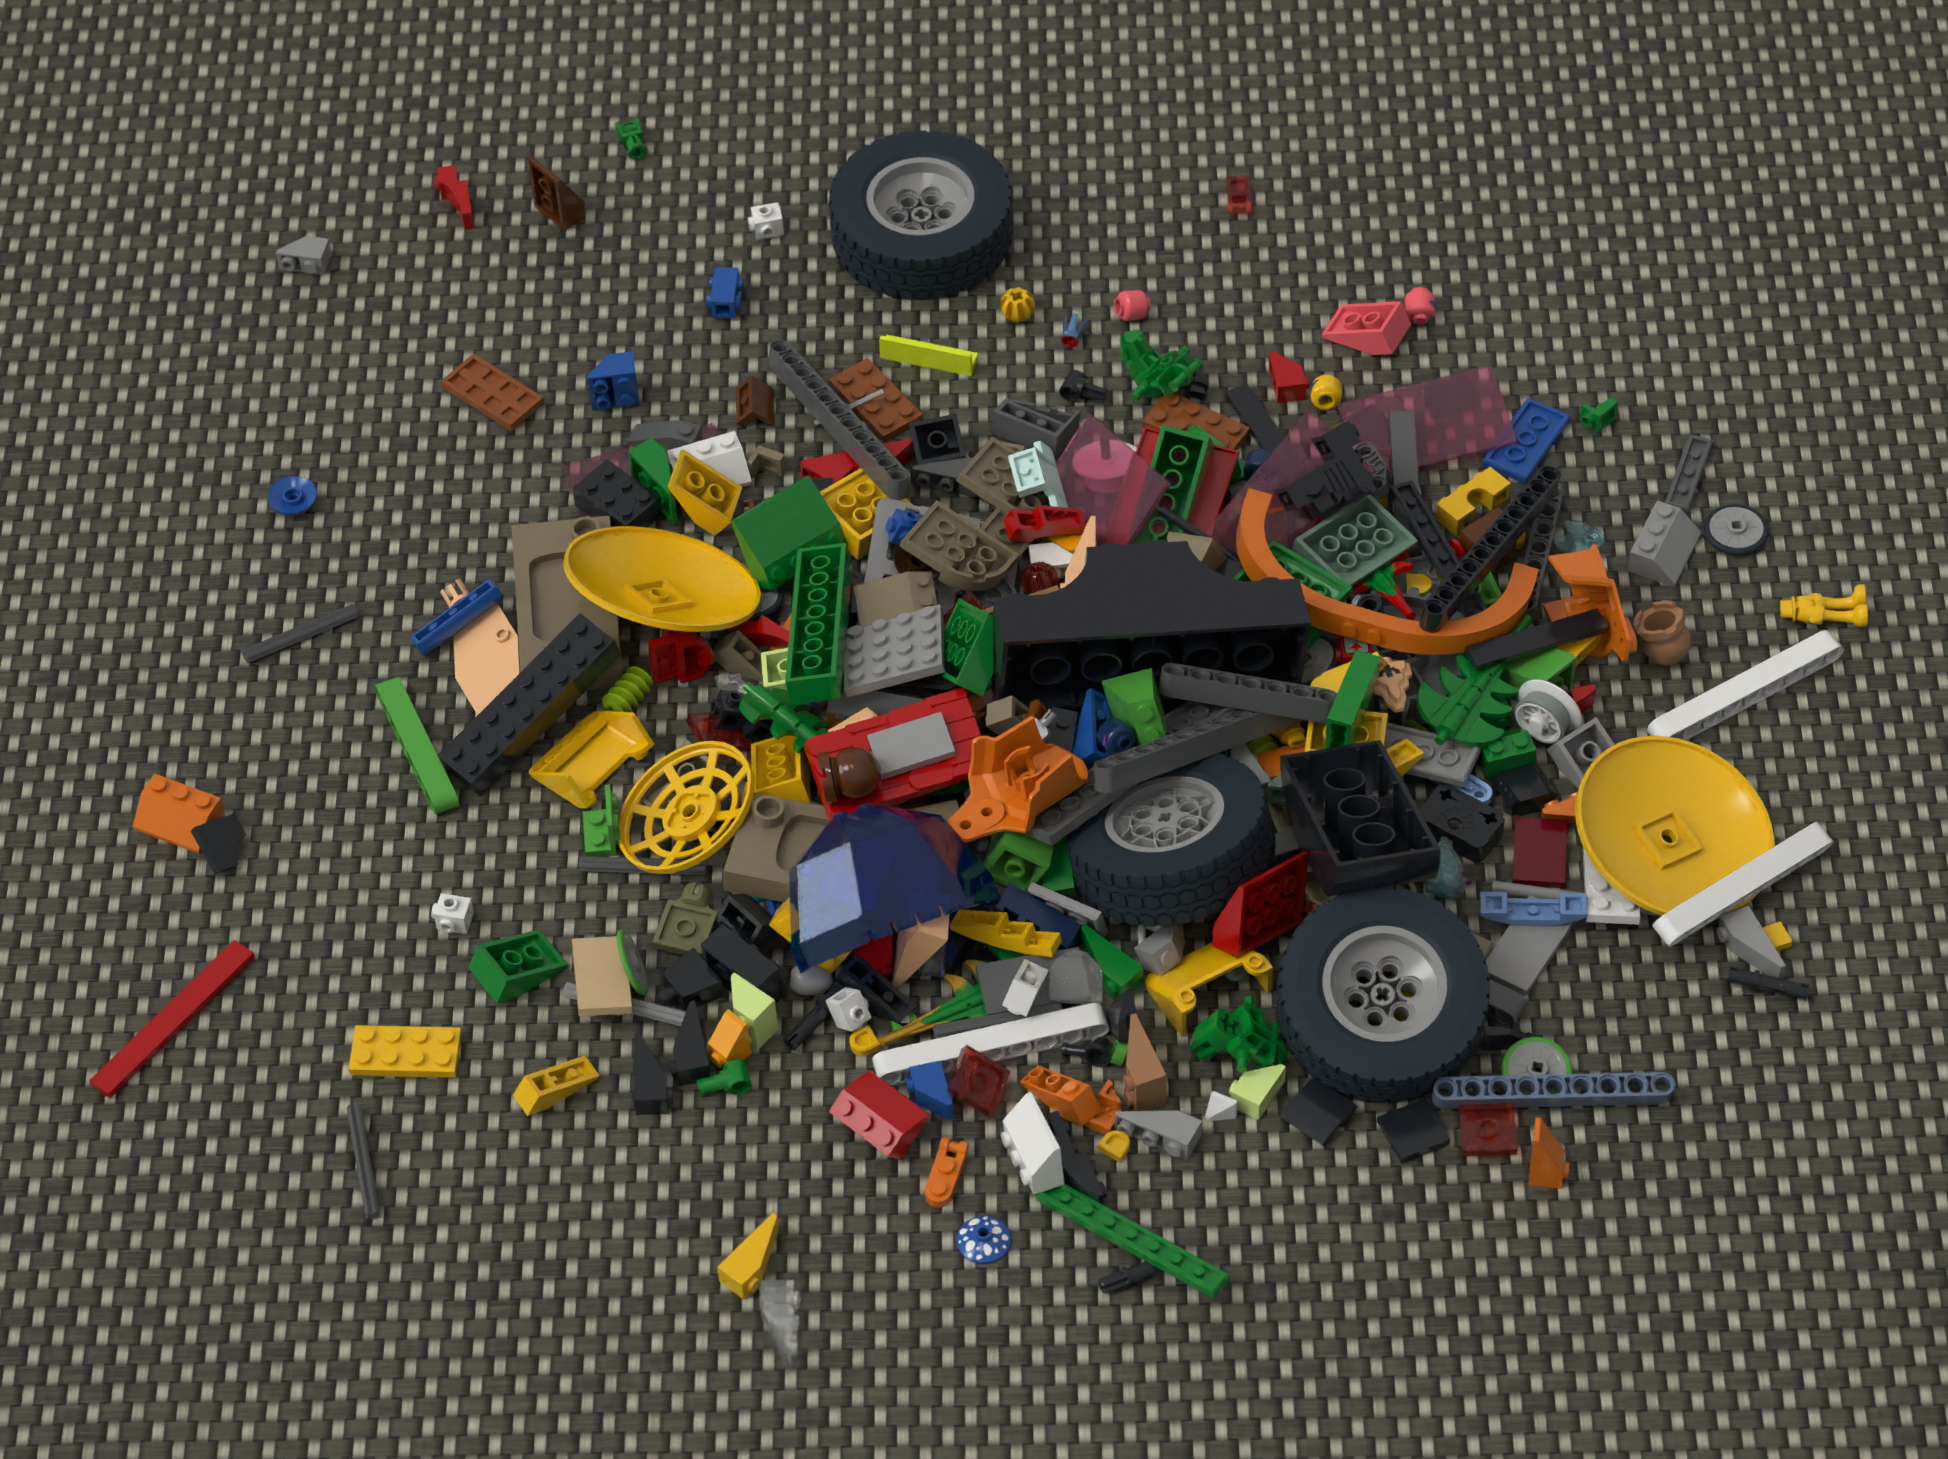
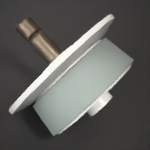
M1543 680L1526 681L1519 689V703L1514 708V717L1520 728L1528 730L1531 738L1545 744H1555L1563 736H1567L1580 728L1582 725V715L1575 701L1568 695L1569 688L1567 686L1561 685L1558 687Z

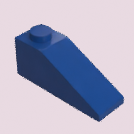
M1091 688L1086 693L1072 746V753L1084 761L1087 771L1094 766L1096 761L1104 759L1111 754L1098 741L1099 728L1105 721L1111 719L1110 707L1106 695Z

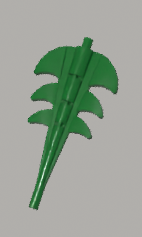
M1525 614L1511 633L1527 629L1532 622V617ZM1458 653L1455 658L1456 666L1466 680L1456 677L1446 667L1442 666L1439 680L1442 689L1449 697L1435 692L1426 682H1423L1417 694V708L1421 717L1432 727L1436 728L1438 735L1435 737V742L1438 745H1443L1446 740L1452 741L1454 739L1469 747H1483L1500 739L1504 734V730L1488 724L1480 715L1495 719L1504 717L1513 710L1511 706L1496 701L1491 697V694L1502 698L1518 695L1519 688L1499 679L1507 662L1475 671L1470 661L1461 653Z
M750 681L744 684L743 690L747 694H744L740 701L739 709L742 714L753 724L763 719L773 720L770 731L777 740L784 736H796L793 743L796 753H801L805 750V741L810 740L814 736L828 733V730H815V728L827 727L828 722L811 713L795 712L808 711L811 705L809 703L792 705L787 690L780 688L766 689L762 684L755 686Z

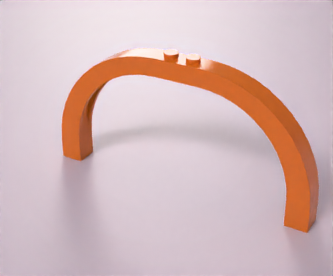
M1248 488L1236 531L1237 553L1242 567L1251 581H1260L1267 577H1275L1280 580L1295 579L1275 559L1265 538L1264 524L1269 512L1272 494ZM1514 563L1508 586L1503 595L1493 605L1473 616L1448 621L1436 633L1422 630L1419 626V621L1402 619L1347 604L1324 596L1302 583L1301 587L1311 626L1395 651L1425 655H1446L1463 653L1466 646L1501 637L1512 631L1526 613L1539 569Z

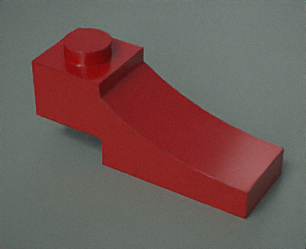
M455 165L437 167L438 177H434L435 191H440L441 199L448 200L455 207L462 219L465 230L474 229L467 180H457Z
M1037 505L1034 511L1011 509L1003 520L1008 539L1021 542H1031L1033 539L1052 535H1082L1086 527L1081 509Z
M763 615L757 622L748 619L740 625L728 628L731 633L739 630L756 647L765 646L783 649L788 648L790 632Z

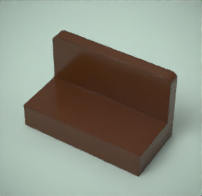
M750 376L736 387V423L744 428L757 418L768 425H772L774 423L773 388Z

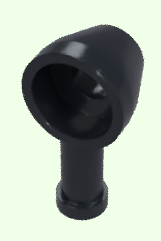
M1097 1037L1087 1047L1070 1045L1064 1042L1061 1054L1062 1056L1085 1057L1089 1064L1095 1067H1105L1109 1064L1112 1056L1111 1042L1105 1037Z

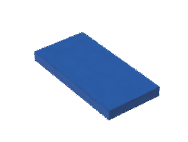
M1527 398L1482 460V466L1485 468L1491 467L1499 474L1526 484L1570 423L1571 415Z

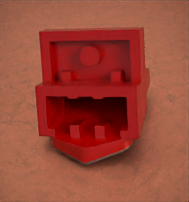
M661 628L662 637L648 641L650 677L653 680V684L678 678L682 684L704 677V671L709 670L716 660V655L708 641L694 632Z

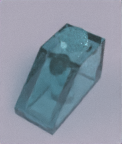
M1441 837L1439 843L1441 849L1439 871L1435 879L1426 880L1425 892L1456 901L1458 892H1464L1467 878L1463 877L1464 866L1446 837Z

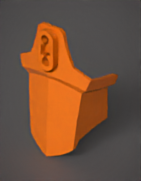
M1592 544L1590 549L1548 556V560L1564 582L1569 583L1573 595L1569 598L1543 604V609L1550 622L1597 608L1609 625L1607 633L1601 634L1600 644L1588 656L1604 658L1614 650L1622 662L1629 661V653H1636L1637 651L1636 635L1628 617H1624L1614 579L1607 577L1597 544Z
M1032 716L996 738L989 736L975 737L971 742V762L968 772L971 794L958 811L949 818L948 826L956 833L958 839L964 842H971L1002 831L1026 834L1034 826L1037 814L1088 782L1087 767L1084 761L1073 753L1052 743L1045 744Z

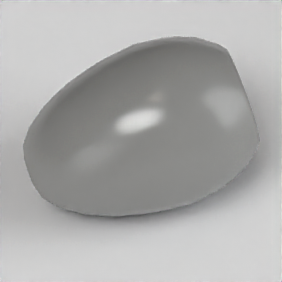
M810 964L798 965L791 969L790 989L799 995L812 996L822 994L831 989L833 976L825 969Z

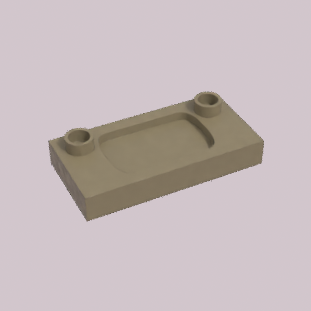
M610 516L580 517L570 520L511 525L520 672L579 613L610 636L621 651L619 616L601 608L583 596L568 580L563 568V560L568 545L582 534L611 527ZM622 655L587 690L614 687V684L623 675Z
M754 793L749 812L736 831L723 870L724 891L785 902L807 877L823 889L829 866L851 836L899 851L900 853L882 896L872 912L860 911L854 906L845 903L840 904L856 917L901 925L908 899L912 894H915L922 886L940 892L952 852L953 831L867 814L830 826L824 806Z

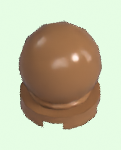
M1664 600L1651 603L1652 608L1647 609L1643 613L1642 610L1638 611L1634 617V627L1641 638V648L1645 655L1653 663L1664 666L1679 663L1691 648V634L1685 626V615L1682 608L1677 607L1673 601Z

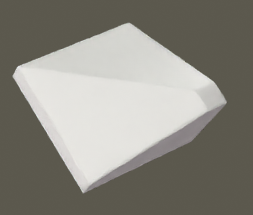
M1212 1091L1205 1119L1208 1121L1235 1119L1237 1117V1100Z

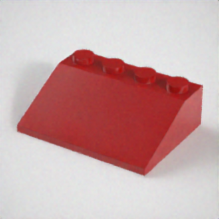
M1304 851L1240 885L1214 923L1212 947L1239 958L1300 924L1303 916L1309 853Z

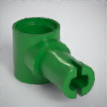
M742 1059L728 1061L723 1066V1070L719 1071L720 1074L696 1080L701 1096L723 1089L733 1095H741L752 1088L746 1062Z

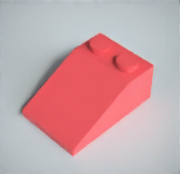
M1401 301L1340 305L1323 331L1322 337L1371 355L1393 354L1409 329L1411 322Z

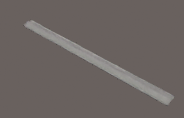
M880 389L847 406L850 409L855 408L884 394V391ZM818 420L814 421L815 425L820 424Z

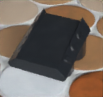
M1532 763L1498 772L1490 778L1494 784L1493 788L1496 794L1503 797V809L1508 815H1518L1520 817L1542 811L1545 808V804L1554 801L1558 796L1540 767Z

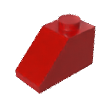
M1274 351L1269 352V372L1277 403L1305 400L1306 390L1310 389L1309 377L1304 375L1302 366Z
M889 923L851 954V959L857 954L861 956L886 979L893 972L892 925Z

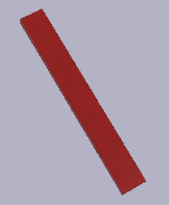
M232 941L89 1080L90 1086L110 1099L255 958L254 952L237 941Z

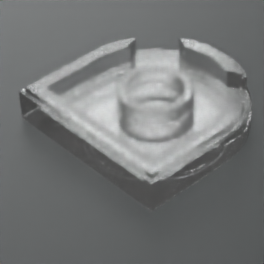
M1071 950L1060 955L1053 962L1049 971L1048 1002L1102 1004L1103 975L1100 965L1088 953L1083 951Z

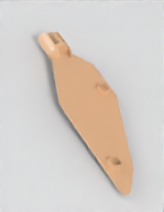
M461 579L455 581L463 594L460 595L452 584L447 586L454 597L453 600L450 599L444 589L440 591L449 608L469 594ZM498 603L453 635L455 679L477 715L520 673L518 635Z

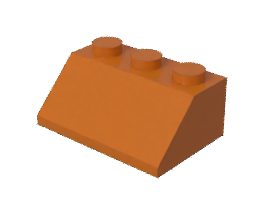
M154 773L141 792L132 827L133 830L200 854L201 849L191 830L196 826L225 817L220 797Z

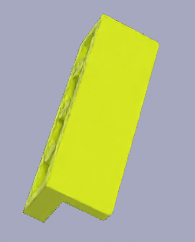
M891 335L880 336L879 339L880 358L967 376H972L978 361V353Z

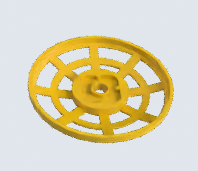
M704 741L686 745L660 759L637 781L621 809L618 822L620 829V840L618 842L625 857L638 869L655 874L683 871L711 857L733 837L749 812L755 789L754 773L751 764L734 746L717 741ZM709 754L706 768L693 770L681 777L678 776L674 769V766L695 756ZM718 754L730 756L741 763L743 767L734 778L727 772L716 768ZM665 773L671 784L658 795L651 807L639 805L641 798L649 787ZM747 775L746 796L742 807L737 809L739 801L737 786ZM704 777L702 785L685 788V783ZM714 777L722 779L727 783L717 794L711 789ZM675 791L677 795L669 802L666 809H660L665 800ZM731 793L732 802L730 810L721 811V801ZM634 814L646 816L644 826L645 841L631 846L630 826ZM655 818L662 819L665 831L653 836ZM716 821H725L720 829L710 838L708 831L714 826ZM670 837L677 841L671 852L663 850L657 845ZM699 838L701 845L681 852L687 842ZM650 848L656 855L666 859L658 867L649 866L641 862L635 854ZM696 853H699L698 855H696V856H694L693 858H690V859H688V860H686V861H683V862L677 863V864H673V862H674L676 859H681V858L689 857V856H692V855H694V854H696Z

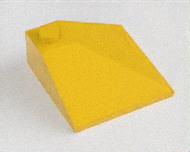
M860 468L820 491L841 525L848 544L849 553L857 560L869 554L877 504L880 499L888 498ZM906 498L903 499V500H899V501L907 502L906 504H911V505H913V504H912L911 502H909Z

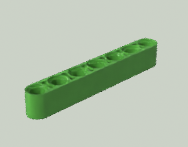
M395 677L374 685L378 700L433 813L436 815L458 807L459 801L456 792L400 678Z

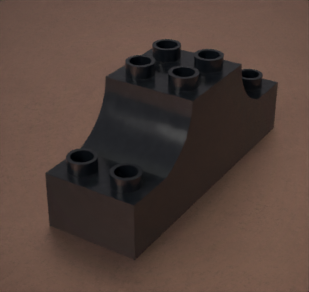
M1154 540L1144 544L1118 545L1115 543H1104L1095 547H1086L1083 570L1078 577L1065 587L1050 594L1026 595L1024 593H1013L1006 597H994L993 681L991 684L994 702L1013 695L1028 708L1032 701L1038 699L1047 710L1052 709V707L1061 709L1082 708L1087 690L1090 688L1105 695L1102 685L1103 680L1152 668L1158 687L1162 666L1166 663H1176L1301 684L1311 621L1299 578L1280 580L1275 577H1267L1260 581L1245 582L1226 577L1204 565L1193 554L1188 541L1168 542L1165 540ZM1160 694L1162 703L1186 701Z

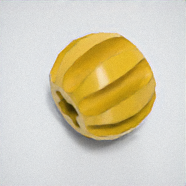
M1021 287L1011 288L1002 296L1000 308L1007 320H1012L1014 323L1025 322L1034 313L1035 301L1033 295L1028 290H1023Z

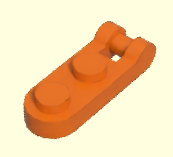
M948 1137L941 1138L939 1150L925 1186V1199L929 1205L940 1208L946 1206L952 1200L969 1151V1142L960 1141V1143L951 1141V1138ZM948 1152L957 1153L956 1158L947 1156Z

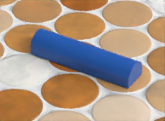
M488 579L413 634L410 639L421 654L426 656L502 600L504 595L494 582Z

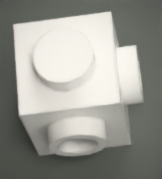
M778 202L751 207L752 217H748V225L750 231L755 232L756 240L784 235L783 219Z
M442 893L438 903L433 904L431 913L438 930L447 933L456 932L467 934L474 915L471 898Z
M845 987L825 1000L837 1028L856 1031L864 1026V1022L872 1018L868 1010V1002L862 996L860 990Z

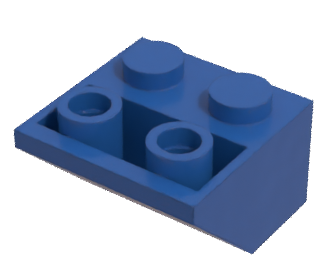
M633 351L607 355L587 375L592 411L640 405Z

